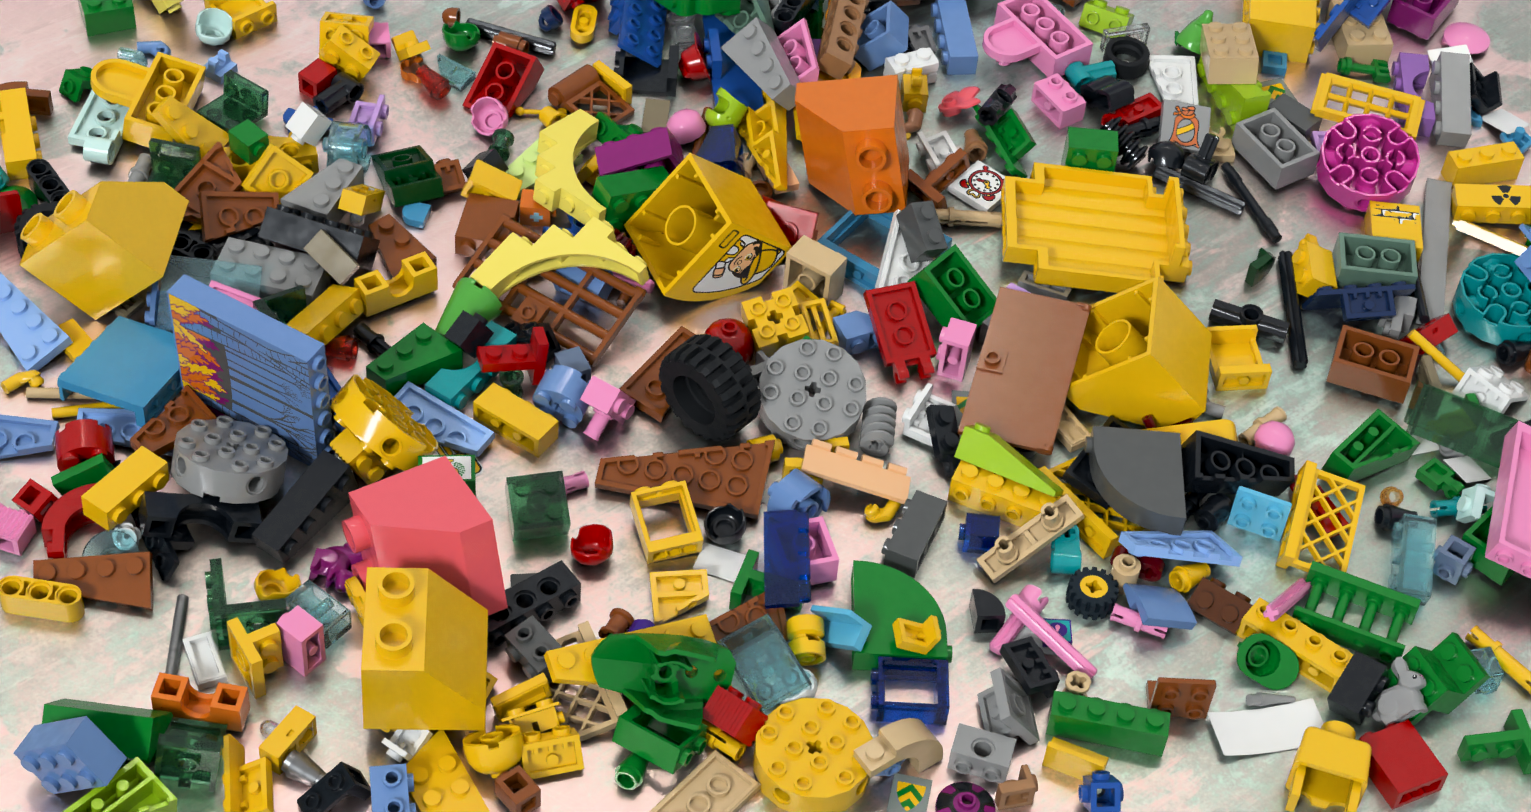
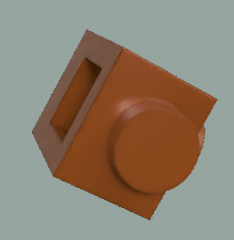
M520 765L502 772L494 780L495 795L510 812H532L541 806V789Z

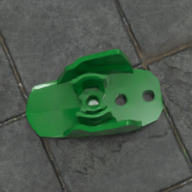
M609 634L591 654V665L599 687L623 693L644 713L650 714L659 722L693 730L701 728L703 703L708 702L716 687L719 685L727 690L729 685L731 686L736 666L730 649L704 639L672 634ZM722 669L720 675H714L715 671Z

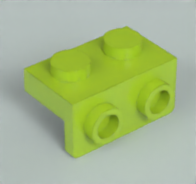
M1090 0L1085 3L1079 20V26L1113 38L1124 36L1127 26L1132 24L1135 16L1129 13L1130 10L1128 8L1107 6L1108 2L1105 0Z

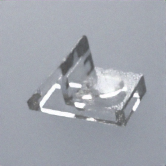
M673 12L667 14L666 20L673 45L679 46V50L687 49L695 43L694 33L696 32L694 26L695 15L683 17Z

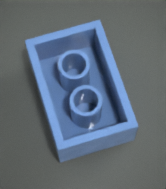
M87 716L34 725L14 751V754L21 760L22 767L34 773L42 781L41 785L47 791L54 794L107 786L127 759Z

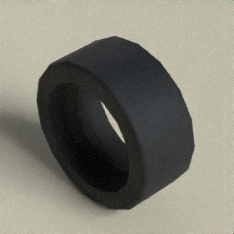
M1128 36L1116 37L1106 44L1102 62L1113 61L1117 73L1116 78L1124 80L1136 79L1146 72L1150 52L1148 47L1136 38ZM1127 54L1138 61L1126 62L1116 58L1114 55Z

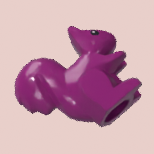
M348 542L344 544V547L317 548L310 566L311 572L308 580L314 581L319 575L326 576L325 588H329L335 583L336 591L346 592L345 580L353 576L349 568H351V565L363 561L361 551L353 553Z

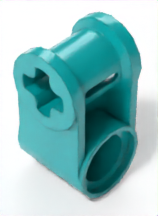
M1074 525L1051 542V573L1074 575L1078 569L1081 571L1082 554L1080 550V531L1077 525Z

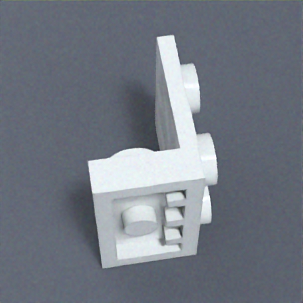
M1495 365L1469 367L1452 392L1462 401L1466 394L1475 393L1483 410V417L1492 424L1498 423L1512 402L1527 401L1530 397L1524 392V386L1514 380H1508L1503 376L1505 374L1504 371Z

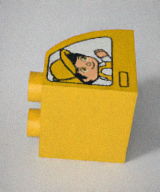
M689 153L624 224L663 295L682 301L720 299L759 285L783 261L786 253L792 248L751 179L692 153Z

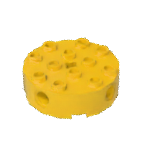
M353 374L332 398L331 409L336 413L334 419L341 426L348 427L361 440L359 445L367 453L373 454L375 452L382 457V463L391 470L397 467L406 471L417 467L418 456L433 455L438 450V442L425 424L418 423L412 419L411 416L414 413L387 390L366 377L362 380L359 375Z
M800 698L781 704L767 715L768 720L758 730L755 737L753 767L757 781L761 784L760 790L762 794L778 808L788 812H843L863 796L870 777L853 757V753L856 748L873 738L865 722L848 707L838 704L831 699Z

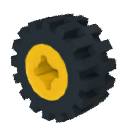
M1083 567L1082 572L1078 569L1070 577L1066 591V603H1069V609H1075L1074 614L1077 616L1082 614L1083 619L1086 620L1088 617H1091L1092 620H1097L1098 616L1101 619L1106 618L1107 614L1110 615L1118 598L1119 588H1117V580L1112 581L1113 575L1111 573L1106 575V570L1101 569V571H1097V567H1092V570H1089L1088 567Z

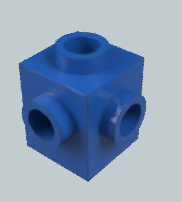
M1093 771L1092 775L1083 776V785H1079L1078 796L1080 803H1083V806L1089 812H1121L1124 790L1122 783L1113 775H1110L1109 771ZM1097 789H1102L1101 793L1097 794Z

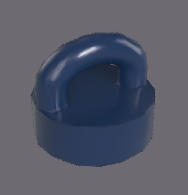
M547 5L541 10L538 22L540 28L548 32L560 27L563 24V18L555 7Z

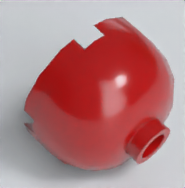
M731 318L719 319L705 330L704 334L719 337L723 343H729L736 353L739 352L745 363L748 360L749 362L752 360L754 353L752 332L743 322Z

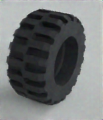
M709 334L694 335L662 360L659 369V381L662 382L660 387L666 395L665 400L673 408V413L676 417H679L683 421L682 423L687 428H691L697 436H703L704 439L709 441L728 440L758 416L761 407V391L757 387L758 381L756 377H753L749 364L746 365L739 352L736 353L729 343H723L721 338Z

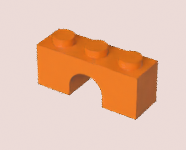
M159 672L151 694L153 710L172 712V721L242 732L250 711L248 687L218 682L215 693L205 694L195 690L190 685L189 677Z

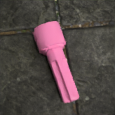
M1026 585L1019 593V596L1038 614L1042 612L1049 601L1048 597H1043L1040 601L1037 600L1042 591L1034 585ZM1012 613L990 642V650L997 655H1001V646L1012 642L1025 624Z

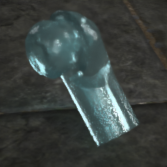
M124 47L118 49V59L147 67L148 60L143 51Z

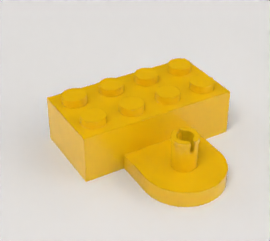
M157 52L150 68L122 59H106L93 67L90 85L94 93L102 99L113 104L129 107L124 118L123 140L172 154L177 142L151 113L167 96H172L193 110L204 88L206 67L161 52Z

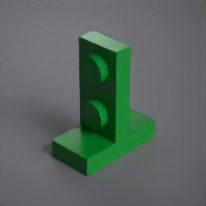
M748 549L731 589L729 609L732 610L742 605L747 595L752 597L758 596L779 584L783 606L788 609L792 608L801 611L805 602L807 585L757 571L759 552Z
M1515 709L1510 711L1503 726L1505 731L1465 735L1457 750L1460 761L1472 760L1479 762L1488 758L1500 757L1505 759L1516 755L1523 775L1531 774V729L1523 710Z

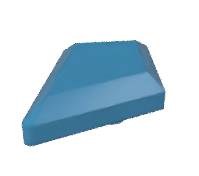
M1516 127L1515 132L1511 134L1504 132L1500 134L1502 143L1514 141L1522 154L1531 147V137L1525 132L1523 127Z

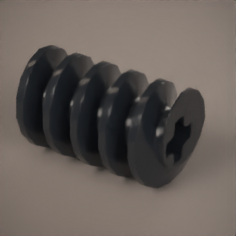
M1119 116L1111 119L1100 129L1118 131L1119 152L1117 157L1123 155L1120 163L1121 165L1129 163L1127 171H1130L1145 158L1148 146L1138 147L1142 139L1139 138L1133 141L1132 137L1135 132L1126 133L1128 124L1119 126L1118 124L1122 119Z

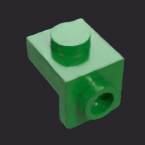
M85 66L79 69H65L59 92L73 102H80L83 90L92 89L90 85L92 69Z

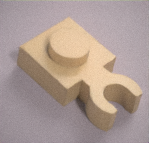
M1209 127V133L1219 137V142L1212 158L1219 161V163H1234L1235 151L1231 139H1224L1226 132L1224 127H1220L1218 134L1213 133L1211 127Z

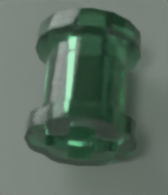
M497 129L492 134L493 143L488 147V150L495 148L505 162L510 156L509 147L514 143V135L506 129Z
M521 370L501 371L499 375L501 387L509 389L514 395L522 399L524 395L521 386L524 380L523 372Z

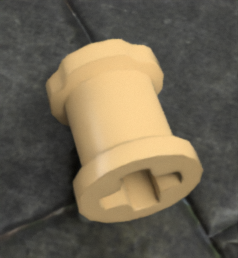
M1072 671L1067 674L1065 680L1066 687L1062 692H1071L1087 697L1086 692L1089 691L1091 679L1086 673Z

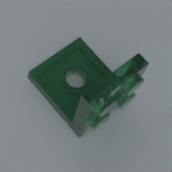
M209 559L210 571L205 572L210 629L216 630L219 651L230 649L226 621L238 617L248 634L278 622L279 618L287 612L286 598L227 605L222 559Z
M172 717L165 734L159 733L154 774L159 780L163 778L179 781V788L190 789L191 783L210 785L209 792L215 793L222 748L224 746L223 736L226 735L227 725Z

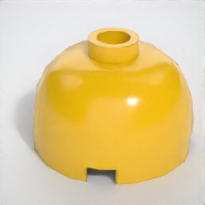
M496 725V731L486 733V731L477 730L464 737L462 740L463 751L471 767L481 774H491L492 778H497L502 772L514 768L521 760L524 744L523 735L518 725Z

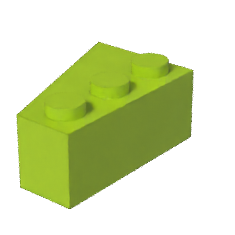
M137 756L119 769L107 786L92 789L63 812H177L178 799Z

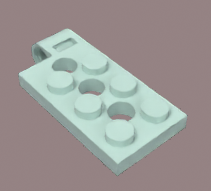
M92 90L68 135V143L83 147V159L85 161L111 165L124 141L122 139L124 118L129 107L112 104L96 95Z

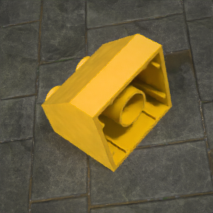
M100 181L83 194L71 190L62 197L52 215L46 217L42 213H37L27 222L20 235V238L27 243L19 265L90 317L97 320L163 278L189 200L165 182Z
M1159 276L1091 305L1092 309L1088 317L1067 398L1079 410L1107 417L1112 415L1116 419L1144 425L1142 418L1151 414L1157 427L1171 426L1189 418H1192L1194 421L1202 413L1206 412L1212 333Z
M367 567L361 662L363 729L485 731L488 610L428 568Z

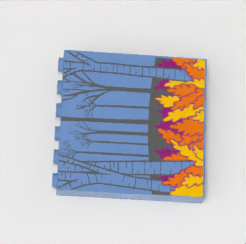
M184 274L167 291L182 389L188 385L216 417L229 416L235 421L270 427L273 434L285 441L288 455L308 466L313 463L323 450L335 455V451L330 447V442L334 439V431L332 427L329 378L327 375V358L324 343Z

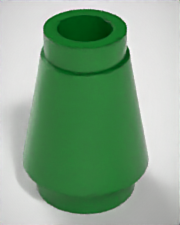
M631 752L615 769L616 783L626 790H634L636 787H639L643 782L649 761Z

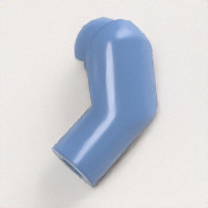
M162 41L137 42L138 54H152L156 56L157 52L171 55L170 48Z

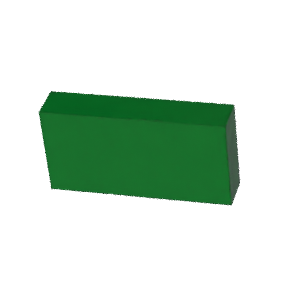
M101 453L52 476V485L63 496L75 488L98 483L115 467Z

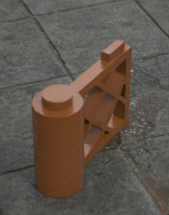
M589 64L579 68L548 89L549 102L558 108L565 107L571 114L579 110L576 105L580 103L589 104V111H584L593 117H596L598 111H593V105L607 106V112L604 113L617 124L634 115L635 109L602 82L596 69ZM600 90L607 96V99L593 98V94ZM610 107H620L624 112L621 114L610 113Z

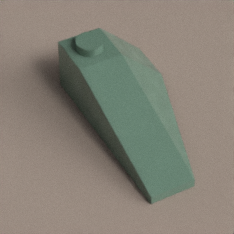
M741 0L739 14L731 16L715 14L735 34L755 17L774 29L768 0Z

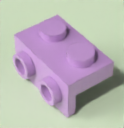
M380 94L377 103L355 102L344 133L345 142L375 145L377 136L381 137L383 132V119L387 120L389 114V105L385 104V95Z

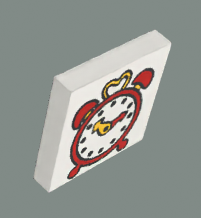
M977 160L948 186L947 191L978 211L992 212L1001 204V189L1005 176Z

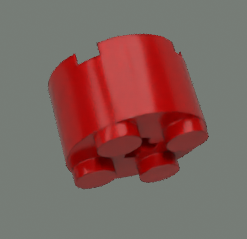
M79 419L66 423L65 429L59 432V429L56 431L57 467L60 472L101 453L112 465L115 462L113 433L107 424L103 427L98 425V420Z

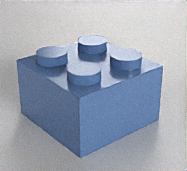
M892 1L866 15L860 27L863 29L862 35L857 41L859 49L854 57L869 71H872L877 67L883 66L886 57L895 56L908 50L909 17Z

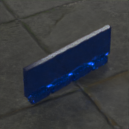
M797 509L763 512L765 609L800 607V603L811 601V582L809 581L811 579L809 558L810 535L808 534L809 514L807 512H798Z

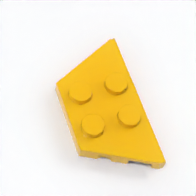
M438 730L406 764L407 774L413 773L414 792H408L411 801L415 803L416 810L418 812H490L445 731Z

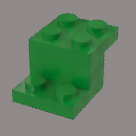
M1452 632L1432 651L1414 646L1402 657L1407 662L1409 670L1420 673L1427 683L1426 687L1420 691L1429 711L1426 713L1420 712L1414 717L1409 718L1410 722L1415 726L1432 710L1450 714L1490 678L1457 633ZM1390 668L1388 670L1390 678L1388 688L1398 684V678Z

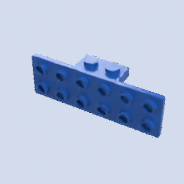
M610 0L612 7L608 16L610 21L609 32L615 35L619 33L617 46L658 68L662 61L667 8L655 0Z
M1344 0L1341 5L1336 4L1329 13L1330 19L1326 24L1321 23L1314 32L1316 50L1322 51L1349 16L1369 29L1391 0Z
M715 14L703 15L702 21L705 35L703 39V52L707 53L705 65L706 69L710 71L714 106L717 105L719 100L715 94L719 87H722L746 107L749 106L756 111L764 105L762 89L721 49L736 34L728 29Z

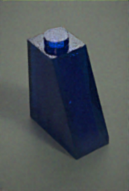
M734 125L712 126L696 155L745 177L743 143Z

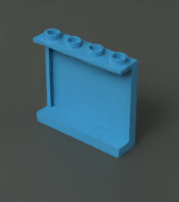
M118 316L108 325L96 340H93L90 346L57 379L61 400L65 401L72 392H76L135 412L136 425L143 427L151 418H156L165 409L164 406L182 390L173 333L122 316Z

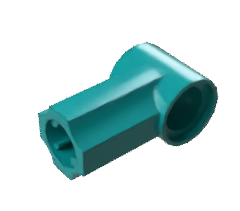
M1112 60L1084 65L1082 62L1076 61L1071 63L1065 70V76L1077 93H1081L1080 86L1104 75H1109L1116 79L1117 75L1115 64Z

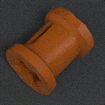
M612 609L606 626L601 627L598 632L599 637L605 638L609 634L625 633L634 621L633 616L624 609Z

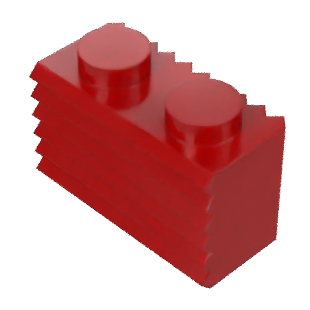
M718 685L703 708V718L746 746H752L758 730L768 720V716L760 711L762 705L748 696L743 701L744 694L730 685L727 690Z

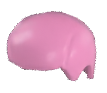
M488 96L479 98L470 108L472 113L471 124L481 135L488 137L499 135L508 124V111L496 98Z
M687 108L675 112L666 124L680 144L690 143L698 139L706 130V124L701 115L696 110Z
M1271 420L1263 423L1254 434L1255 447L1290 456L1295 446L1293 432L1286 424Z

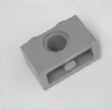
M959 723L947 768L961 774L978 776L989 782L1003 783L1007 778L1017 739Z

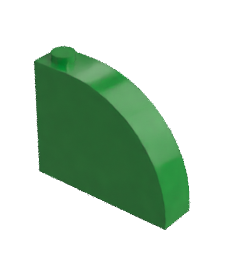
M853 560L851 610L871 624L872 628L862 651H852V670L945 674L946 664L952 662V645H947L945 620L940 607L932 595L919 582L897 569L879 563ZM930 615L937 616L939 629L941 630V640L926 655L896 647L892 624L897 618L923 624Z

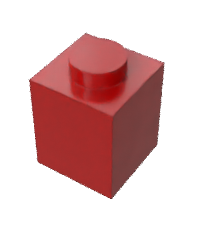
M317 58L298 73L299 91L313 99V97L331 85L332 79L337 75V69L333 65Z

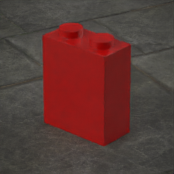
M1409 719L1400 723L1389 724L1384 729L1375 733L1367 732L1358 739L1367 742L1371 746L1369 778L1392 810L1442 789L1448 773Z

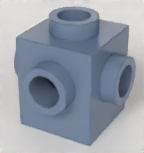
M1451 535L1443 546L1439 545L1431 558L1435 561L1431 572L1456 586L1461 577L1467 579L1475 565L1471 563L1476 547Z

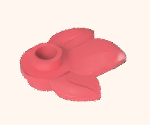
M969 86L963 88L960 92L954 91L947 94L938 106L939 111L943 113L944 117H952L961 113L962 109H968L981 103L978 98H974L979 93L980 88Z

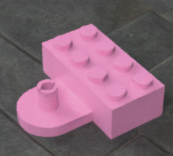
M1005 0L997 4L994 25L985 31L982 47L985 53L995 59L996 62H999L998 64L1001 66H1008L1013 62L1028 58L1047 77L1057 73L1062 77L1065 75L1066 68L1073 62L1080 61L1084 65H1089L1093 43L1048 0Z

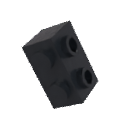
M1355 651L1327 697L1329 710L1361 725L1365 717L1369 718L1376 707L1375 700L1378 695L1387 689L1390 684L1387 666Z

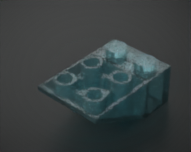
M768 613L717 641V644L730 649L736 662L734 676L747 695L762 705L761 712L774 707L779 702L812 685L782 633Z

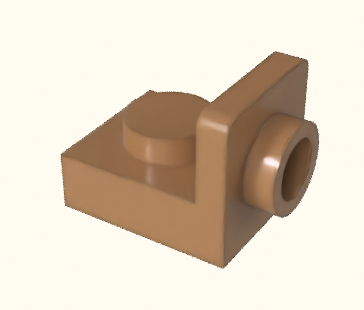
M1028 764L1021 765L1018 780L1012 779L998 784L995 796V804L998 811L1032 805L1035 792L1038 791V781L1036 775L1031 774Z

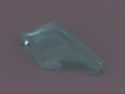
M441 54L437 55L441 82L461 92L476 79V72Z

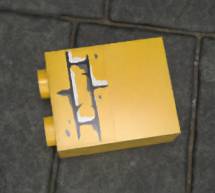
M1369 201L1364 216L1365 235L1415 240L1416 260L1418 263L1423 251L1420 207Z

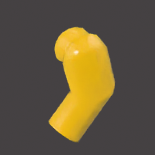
M888 500L883 508H879L877 504H869L865 507L864 513L866 514V519L871 523L888 522L894 518L902 504L892 500Z

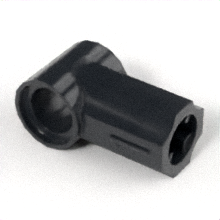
M339 72L332 79L331 85L313 97V104L324 115L329 114L346 101L354 103L359 100L364 92V85L347 73Z

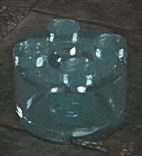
M332 121L329 128V136L324 137L322 143L323 152H327L326 166L328 167L341 158L362 165L363 172L366 173L371 162V155H367L368 147H372V134L369 125Z

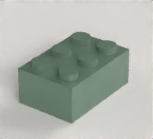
M1338 233L1332 252L1338 289L1346 285H1357V288H1362L1373 283L1391 286L1392 283L1405 281L1407 284H1416L1418 272L1415 240Z

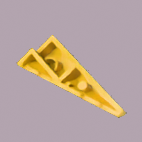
M770 100L756 111L748 106L746 114L737 127L739 129L738 132L746 140V145L758 164L765 170V175L772 181L774 189L786 191V109L773 100Z

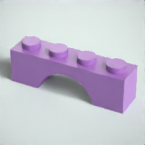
M1399 52L1397 62L1393 61L1391 75L1395 76L1393 90L1419 96L1415 90L1424 89L1430 72L1428 55ZM1425 100L1417 136L1430 137L1436 120L1434 103ZM1395 102V108H1398V111L1408 113V105ZM1396 118V122L1404 128L1406 120Z

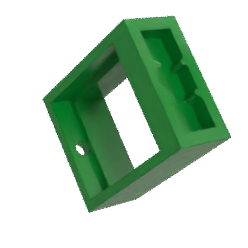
M634 704L619 716L612 741L667 772L674 774L682 766L686 767L696 754L700 755L704 751L708 742L705 736L709 726L702 723L699 730H693L659 722ZM648 726V727H650V728L656 730L657 732H659V733H661V734H663V735L669 737L670 739H672V740H674V741L680 743V745L678 746V745H676V744L670 742L669 740H667V739H665V738L659 736L658 734H656V733H654V732H652V731L646 729V727Z

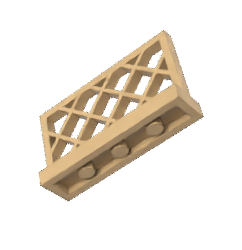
M589 621L578 624V631L555 640L562 647H565L574 642L579 644L596 640ZM560 683L557 690L550 688L554 703L559 698L572 702L567 713L563 712L566 722L561 723V725H567L569 721L582 725L578 732L580 742L616 728L619 716L628 710L620 692L601 688L597 684L581 685L575 696L563 692L566 684ZM587 687L599 692L594 702L581 698ZM578 704L591 708L586 719L573 715ZM597 710L607 713L610 717V720L600 724L591 721Z

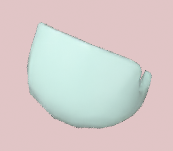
M206 8L199 12L195 31L200 41L211 46L223 45L230 39L233 30L232 17L226 11L218 8Z

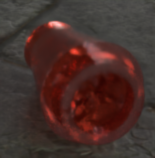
M422 65L416 71V76L420 79L431 98L441 100L448 95L451 90L448 79L430 69L427 65Z
M350 335L335 337L325 345L326 357L349 362L350 359H356L358 354L357 339L351 338Z

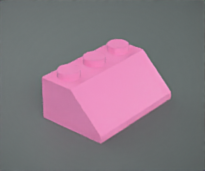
M803 18L777 37L800 82L818 81L820 69L807 20Z

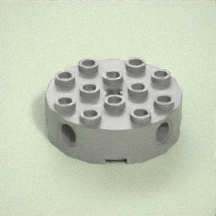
M801 339L782 346L767 360L759 378L758 389L761 391V407L758 413L761 420L764 421L765 426L776 439L779 438L783 444L800 451H805L806 445H811L813 438L826 441L837 437H848L856 429L866 402V380L858 362L842 347L825 340Z
M218 416L212 420L194 419L191 421V424L186 425L176 434L170 473L178 485L202 498L205 494L220 497L219 502L256 503L272 498L278 493L279 487L283 485L288 448L285 445V441L273 434L272 429L265 425L256 426L248 422L235 421L229 416Z

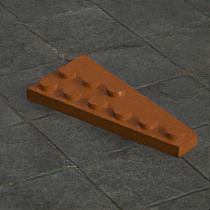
M775 440L751 445L750 442L740 443V446L732 447L712 446L678 450L676 453L667 454L656 452L653 455L639 457L628 455L601 458L595 480V488L631 495V492L640 487L648 486L653 488L661 486L667 481L675 480L680 482L685 480L693 507L712 510L715 507L731 503L737 509H743L746 517L758 519ZM679 500L672 501L671 503L679 504Z

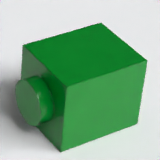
M249 119L228 130L230 150L249 165L259 160L269 145L268 134Z

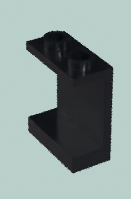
M670 45L669 60L662 59L661 65L658 68L638 57L626 56V51L621 49L615 53V66H619V68L614 67V72L632 85L633 94L676 97L679 46Z

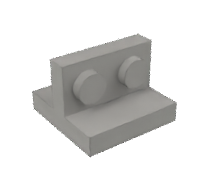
M1001 667L991 671L993 687L977 694L984 730L1011 738L1019 736L1029 745L1040 741L1030 695L1027 696L1022 686Z

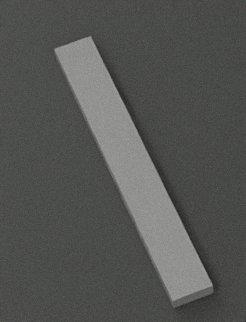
M1427 178L1422 225L1423 251L1420 257L1419 272L1431 320L1432 318L1444 315L1452 182ZM1416 311V323L1422 324L1419 321L1418 312Z

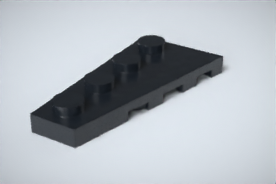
M1112 415L1103 424L1104 427L1131 429ZM1083 449L1065 471L1061 479L1107 510L1109 505L1098 492L1091 476L1089 453H1085Z

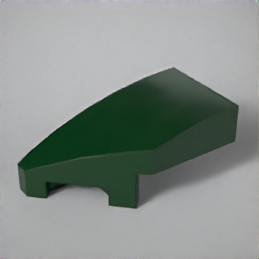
M1261 248L1257 259L1249 265L1245 282L1251 287L1259 283L1271 270L1276 257Z

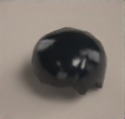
M1161 141L1149 148L1148 162L1153 158L1156 166L1182 169L1185 162V152L1175 142Z
M729 503L709 511L704 520L707 537L719 545H732L739 541L746 531L744 510H739Z

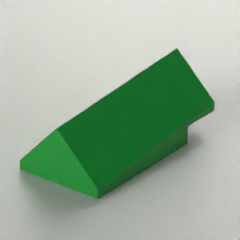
M64 698L44 704L42 724L87 716L127 757L122 766L125 765L127 760L132 761L137 756L143 763L150 764L173 717V713Z

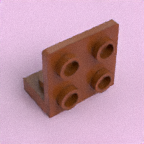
M1159 677L1157 681L1147 680V708L1171 713L1170 717L1206 718L1216 689V681Z

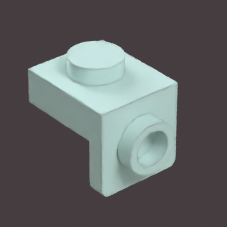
M1475 484L1472 487L1463 489L1461 497L1457 502L1458 512L1456 520L1464 524L1478 520L1481 517L1483 504L1494 501L1495 492L1491 491V487L1484 484Z

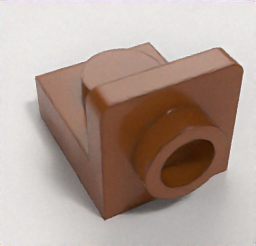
M445 158L437 161L434 164V169L442 178L444 195L462 191L466 181L459 159L450 160Z

